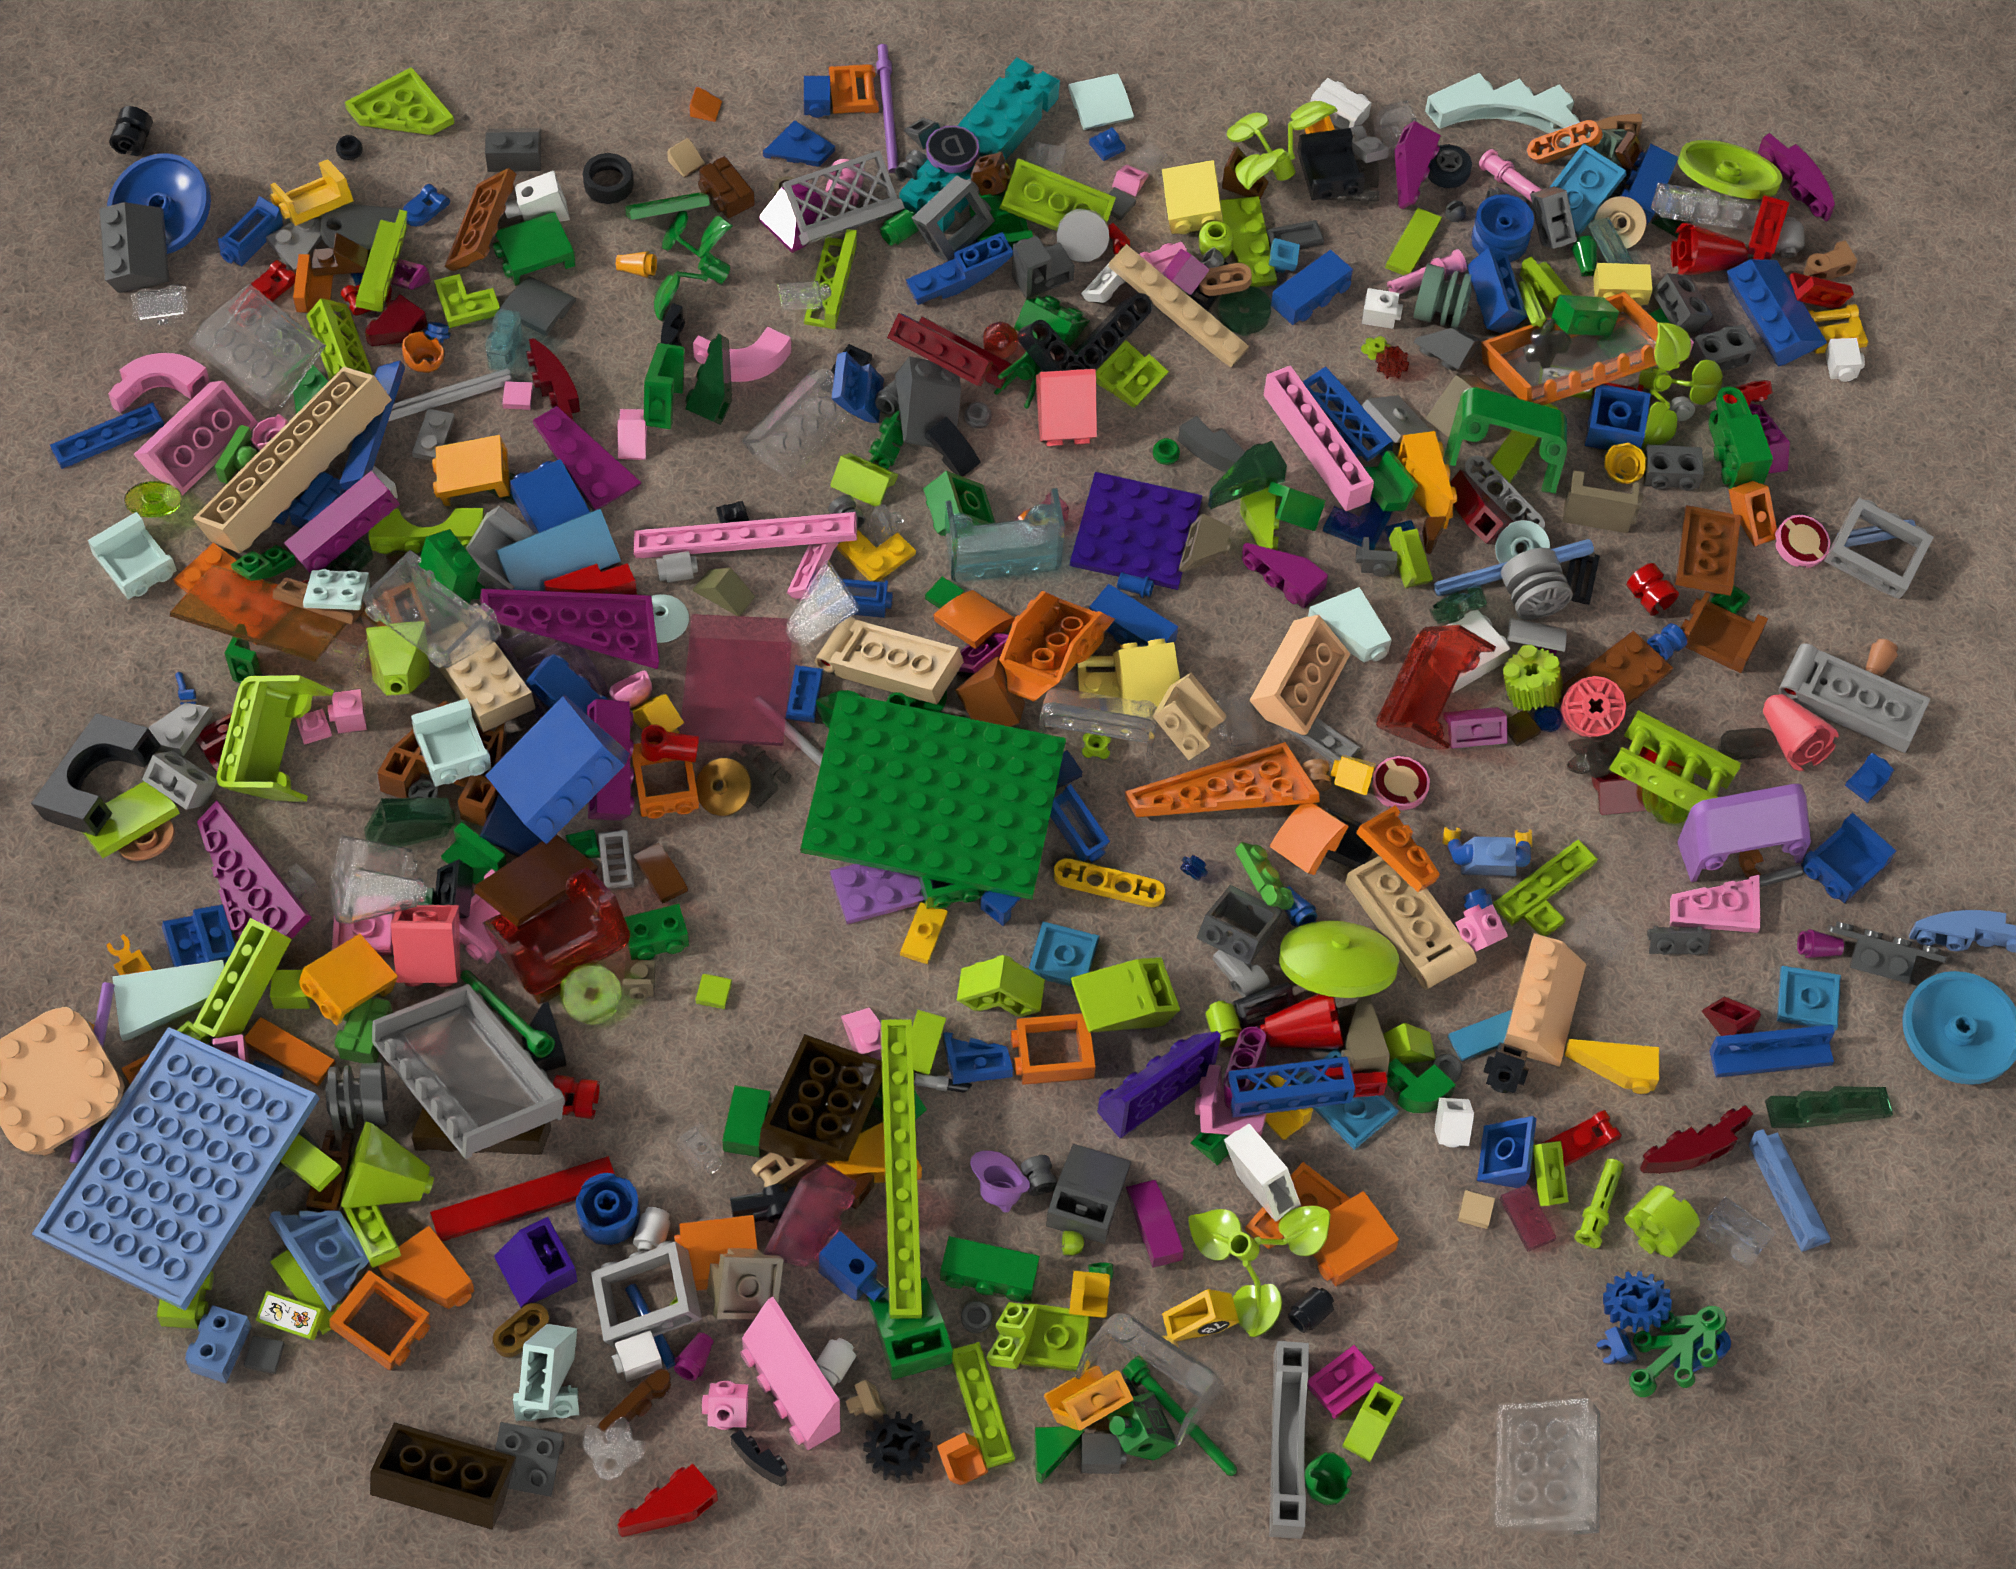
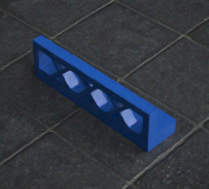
M1326 366L1303 381L1332 424L1367 462L1379 454L1383 457L1386 451L1393 452V440ZM1317 382V386L1324 393L1314 392L1310 386ZM1328 400L1332 401L1340 411H1331L1328 407ZM1345 419H1348L1357 430L1348 429L1345 426ZM1362 438H1365L1374 448L1368 451L1361 444Z
M1833 1025L1717 1036L1709 1050L1715 1076L1726 1077L1832 1066L1834 1059L1829 1043L1835 1033Z
M1348 1057L1228 1072L1232 1093L1230 1105L1232 1118L1351 1103L1355 1091ZM1342 1067L1344 1079L1333 1080L1325 1075L1329 1068ZM1307 1071L1316 1078L1312 1083L1304 1084L1295 1077L1299 1072ZM1272 1075H1278L1286 1080L1282 1087L1276 1088L1265 1081ZM1249 1079L1257 1085L1252 1091L1239 1092L1237 1080Z

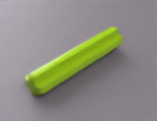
M1520 281L1518 289L1530 323L1533 327L1538 326L1542 328L1544 326L1543 323L1547 319L1530 282L1524 283V281Z

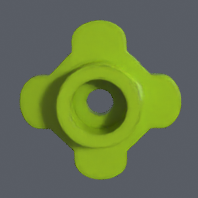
M1092 731L1083 735L1085 746L1082 749V755L1085 758L1094 756L1107 759L1110 756L1108 744L1111 742V737L1101 731Z

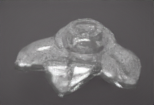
M625 1417L615 1420L605 1432L592 1425H587L584 1431V1451L593 1459L595 1473L604 1480L618 1478L626 1467L636 1465L644 1455L646 1443L640 1440H632V1429ZM608 1459L615 1460V1466L611 1470H606L604 1467Z

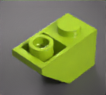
M1375 1382L1342 1447L1371 1462L1397 1415L1404 1397Z

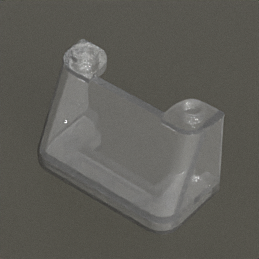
M409 550L362 596L367 607L365 609L366 614L375 622L380 620L428 655L429 660L438 668L442 666L449 668L494 643L501 636L494 610L485 603H482L480 606L474 603L471 606L439 583L435 578L434 572L421 569L418 565L421 557Z
M342 835L329 887V896L336 921L352 924L415 908L418 902L423 903L427 885H424L422 878H409V876L414 877L417 868V859H413L412 849Z

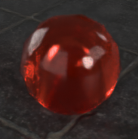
M1006 322L992 323L984 330V349L1002 359L1011 356L1016 352L1019 345L1017 331Z

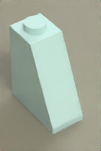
M1360 587L1310 607L1308 617L1320 615L1346 649L1362 662L1369 660L1379 661L1389 653L1392 639Z
M546 1324L524 1343L518 1406L547 1411L551 1409L574 1361L577 1328Z

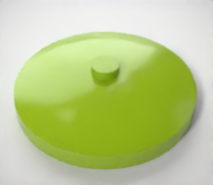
M1713 140L1691 141L1682 147L1678 157L1679 167L1692 180L1711 190L1733 197L1745 199H1762L1763 195L1772 197L1777 194L1782 182V174L1773 163L1753 151L1730 143Z
M1316 921L1298 926L1285 935L1280 945L1279 963L1281 969L1290 980L1309 991L1331 997L1356 998L1378 993L1390 986L1397 976L1399 955L1395 946L1386 937L1368 927L1344 921Z

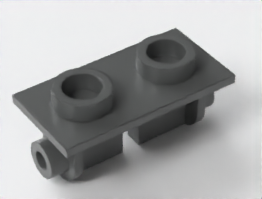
M1653 926V929L1647 930V939L1651 940L1649 954H1708L1711 931L1702 929L1701 926L1679 927V931H1675L1674 927Z

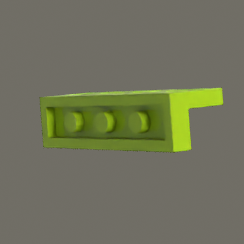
M399 209L395 223L380 220L356 297V307L383 312L407 232V211Z
M846 229L844 240L831 237L825 238L804 318L805 325L836 329L857 248V230ZM830 245L842 247L839 256L833 258L829 253ZM834 265L836 267L835 275L828 279L823 270ZM828 286L831 289L830 295L822 300L817 294L818 290ZM823 307L825 310V320L811 318L813 311Z
M320 298L306 316L329 380L343 367L373 375L348 305ZM334 311L340 312L342 319L339 318L334 313ZM341 330H342L347 336H349V339H350V340H348V339L341 333ZM349 352L357 358V361L349 355Z

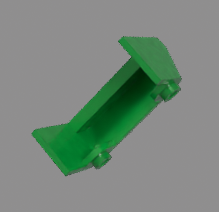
M1471 387L1463 391L1444 453V464L1456 466L1462 440L1470 442L1480 441L1487 435L1489 425L1494 424L1541 437L1539 454L1548 463L1541 491L1556 494L1567 454V418L1565 414L1558 409L1478 387Z

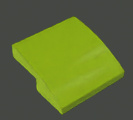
M1125 340L1096 370V383L1135 408L1169 371L1150 354L1144 357Z

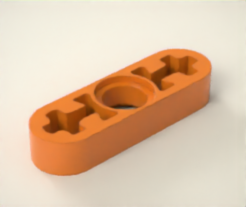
M1586 120L1533 139L1528 145L1527 153L1534 162L1545 164L1576 153L1583 143L1590 148L1596 146L1601 141L1603 132L1596 122ZM1592 129L1591 137L1587 138L1588 130ZM1563 137H1571V142L1567 147L1559 148V142ZM1543 146L1545 149L1542 150L1541 155H1538L1539 147Z

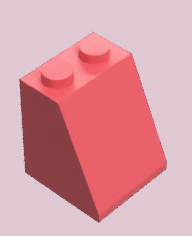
M1096 369L1040 372L1036 375L1040 442L1046 441L1047 446H1062L1063 440H1074V445L1090 444V439L1097 437Z
M398 905L391 921L395 972L398 976L396 982L405 983L406 986L411 987L420 986L423 983H435L436 986L447 987L457 983L460 977L459 905Z

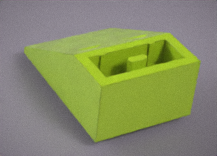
M1162 957L1135 959L1071 978L1089 1033L1164 1026L1180 1011Z

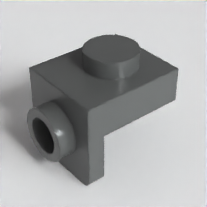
M1363 537L1361 547H1356V563H1361V573H1373L1375 576L1385 577L1395 573L1397 551L1369 550V537Z

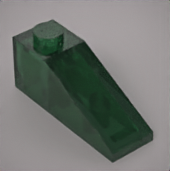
M1273 441L1252 446L1210 489L1208 502L1210 509L1266 489L1270 486L1271 482L1279 484L1285 481L1287 464Z

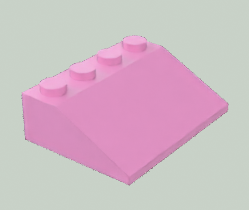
M769 1298L742 1337L743 1350L740 1353L749 1368L754 1366L760 1374L756 1378L764 1393L769 1391L772 1393L776 1400L773 1402V1406L781 1419L787 1417L792 1427L789 1428V1431L796 1444L800 1445L803 1443L806 1449L810 1450L840 1432V1400L775 1298Z

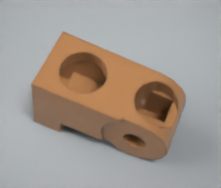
M1846 240L1836 243L1833 251L1825 254L1815 253L1810 255L1806 262L1804 275L1825 280L1848 275L1854 272L1857 258Z

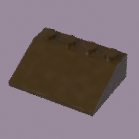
M804 1034L762 1124L759 1148L786 1158L848 1161L882 1085V1061Z

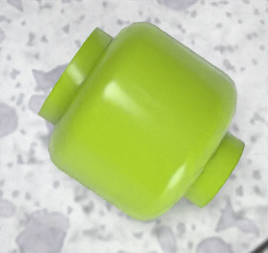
M1212 221L1206 223L1199 232V249L1203 256L1213 247L1221 252L1224 259L1230 255L1233 250V232L1226 223Z

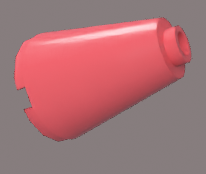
M1784 694L1773 695L1766 700L1763 714L1787 762L1793 769L1803 771L1804 769L1801 766L1811 761L1813 766L1825 760L1834 750L1836 745L1833 743L1835 737L1838 738L1839 734L1831 724Z

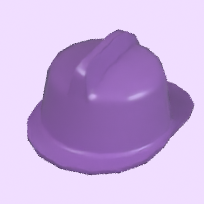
M980 1151L971 1157L970 1165L980 1180L982 1198L986 1202L998 1206L1003 1212H1009L1012 1205L1019 1201L1022 1193L1029 1190L1030 1182L1022 1174L1017 1165L1002 1153Z

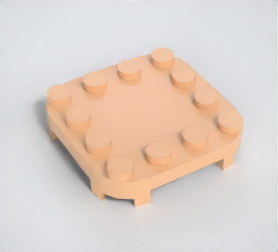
M68 1007L47 1011L0 1039V1126L9 1141L16 1148L28 1154L45 1156L55 1152L54 1148L106 1117L109 1118L123 1097V1090L125 1089L123 1079L113 1066L91 1028L92 1026L82 1015Z

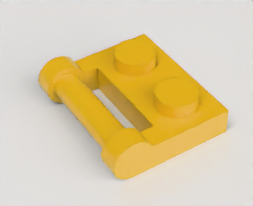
M1856 304L1847 305L1846 308L1820 312L1808 310L1815 323L1849 319V323L1818 327L1827 344L1815 349V354L1825 353L1830 339L1857 338L1859 348L1867 347L1868 339L1859 318V309Z

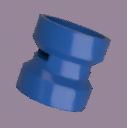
M1670 623L1662 629L1661 634L1656 633L1650 637L1647 643L1660 656L1668 660L1672 657L1674 651H1680L1687 645V638L1679 626Z

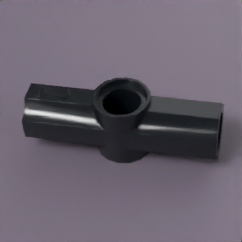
M821 1182L789 1187L786 1184H774L765 1187L759 1193L730 1198L733 1217L754 1215V1222L767 1220L769 1223H775L774 1220L786 1218L788 1221L794 1215L818 1211L825 1203Z

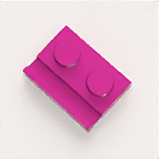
M1353 1345L1309 1378L1307 1388L1323 1407L1330 1411L1332 1417L1336 1419L1368 1395L1375 1382L1381 1385L1384 1378L1376 1373L1372 1364Z

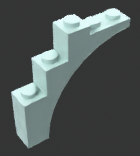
M1480 73L1428 96L1425 112L1439 129L1458 122L1475 119H1501L1536 127L1546 133H1552L1580 123L1578 117L1572 114L1574 105L1572 96L1560 84L1534 96L1531 89L1525 86L1520 79L1493 90L1491 83L1486 81ZM1588 132V135H1586V137L1590 138L1591 133ZM1563 137L1560 141L1569 145L1571 137Z

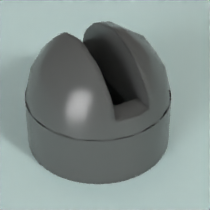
M1453 200L1448 203L1445 209L1446 218L1452 222L1464 220L1466 207L1463 202Z
M1213 247L1205 253L1201 263L1207 268L1223 266L1224 256Z

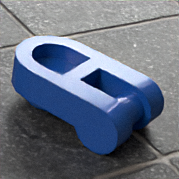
M432 184L425 185L420 194L403 207V210L407 211V224L415 227L424 225L450 204V199L444 194H439L437 188ZM429 200L433 202L430 206L425 204Z

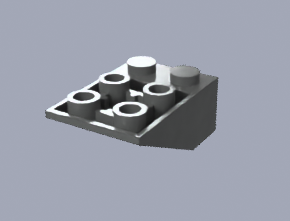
M1073 1144L1047 1212L1046 1226L1060 1231H1076L1083 1238L1105 1244L1131 1161Z

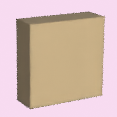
M1465 1190L1458 1221L1488 1229L1495 1198Z

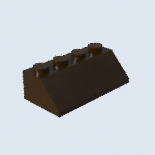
M394 1422L370 1471V1495L493 1530L505 1502L516 1457Z

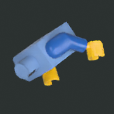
M1444 827L1442 843L1448 846L1453 861L1461 865V874L1516 876V866L1525 867L1530 863L1532 830L1530 829L1526 833L1515 830V838L1477 836L1462 845L1460 841L1462 830L1460 828L1450 830Z

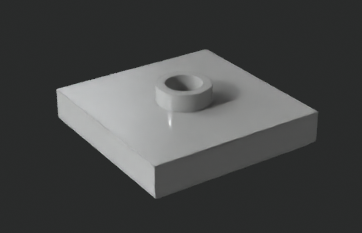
M1399 395L1369 398L1362 405L1366 412L1395 443H1401L1403 435L1431 431Z

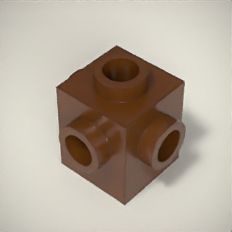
M1002 152L978 158L971 172V180L978 186L981 196L1002 193L1011 178L1010 167L1006 163Z

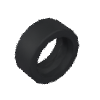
M603 153L592 157L584 165L582 174L585 192L596 202L604 204L618 203L626 199L632 192L634 185L631 164L626 158L618 154ZM604 170H615L624 176L620 183L609 187L600 186L593 182L595 174Z

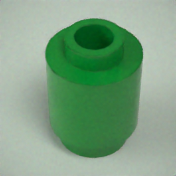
M903 209L886 220L879 229L883 240L889 246L895 243L899 245L917 233L919 229L912 220L916 213Z

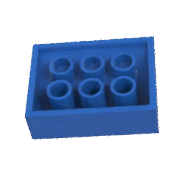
M563 695L486 774V777L523 824L547 844L625 766L630 753L567 696Z

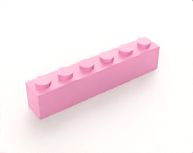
M1291 365L1267 374L1264 397L1344 510L1347 512L1369 503L1374 481Z

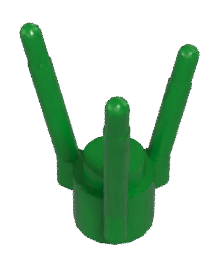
M1025 352L1019 360L998 375V379L1001 380L1012 373L1006 378L1002 389L997 388L994 394L998 395L1017 376L1022 380L1033 378L1024 407L1028 409L1036 391V375L1043 371L1040 370L1041 368L1031 356Z

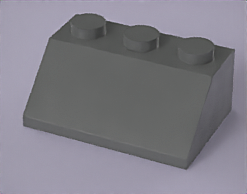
M127 202L99 208L105 281L118 293L169 282L163 209Z

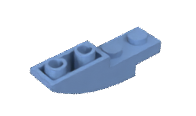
M1983 910L1945 912L1916 921L1909 934V939L1917 940L1921 945L1939 944L1946 946L1951 951L1968 950L1972 941H1977V944L1983 947L1997 945L2006 947L2008 951L2016 953V925L2005 924L2006 913Z

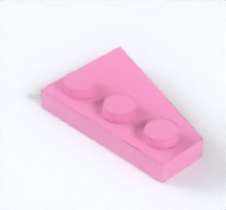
M1759 875L1751 876L1743 881L1725 882L1721 886L1708 889L1703 887L1672 894L1670 898V926H1701L1702 929L1758 933L1760 930Z

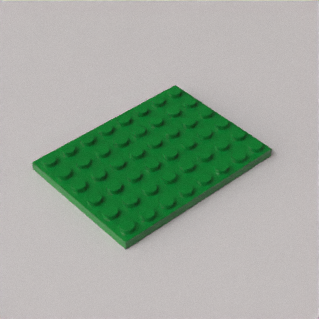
M838 692L800 853L1033 900L1066 738Z

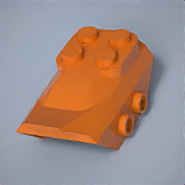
M1041 591L1034 600L1032 599L1028 603L1027 608L1013 620L1012 628L999 660L1004 666L1007 676V690L1023 698L1036 701L1045 692L1057 685L1076 663H1081L1091 657L1103 643L1105 631L1115 619L1102 612L1092 611Z

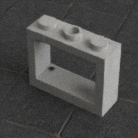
M1859 497L1851 507L1824 561L1862 582L1900 599L1907 591L1934 536L1928 534L1922 527L1913 526L1903 521L1899 515L1888 513L1880 509L1874 502L1863 500ZM1858 517L1917 548L1903 576L1844 546Z
M666 1241L660 1243L656 1249L647 1252H635L628 1259L620 1262L605 1263L601 1266V1269L591 1272L603 1340L614 1348L616 1342L650 1330L654 1337L702 1320L689 1252L677 1242ZM670 1263L678 1303L618 1324L611 1284Z

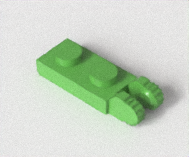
M1241 842L1235 848V852L1263 900L1272 907L1278 905L1281 909L1285 910L1292 908L1294 902L1290 889L1284 888L1279 879V873L1272 867L1267 858L1266 850L1259 845Z

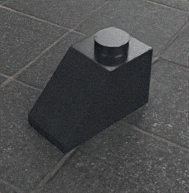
M545 1002L539 1008L530 1026L534 1030L547 1032L554 1039L555 1045L553 1050L547 1056L538 1058L528 1049L527 1039L524 1036L521 1039L523 1050H527L538 1068L546 1072L566 1066L567 1064L549 1002Z

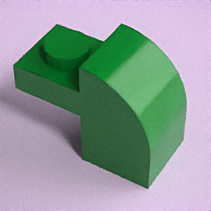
M1397 1058L1390 1062L1388 1066V1073L1386 1075L1387 1085L1394 1092H1401L1397 1105L1412 1113L1434 1111L1438 1108L1439 1097L1450 1098L1453 1095L1456 1084L1435 1064L1418 1078Z

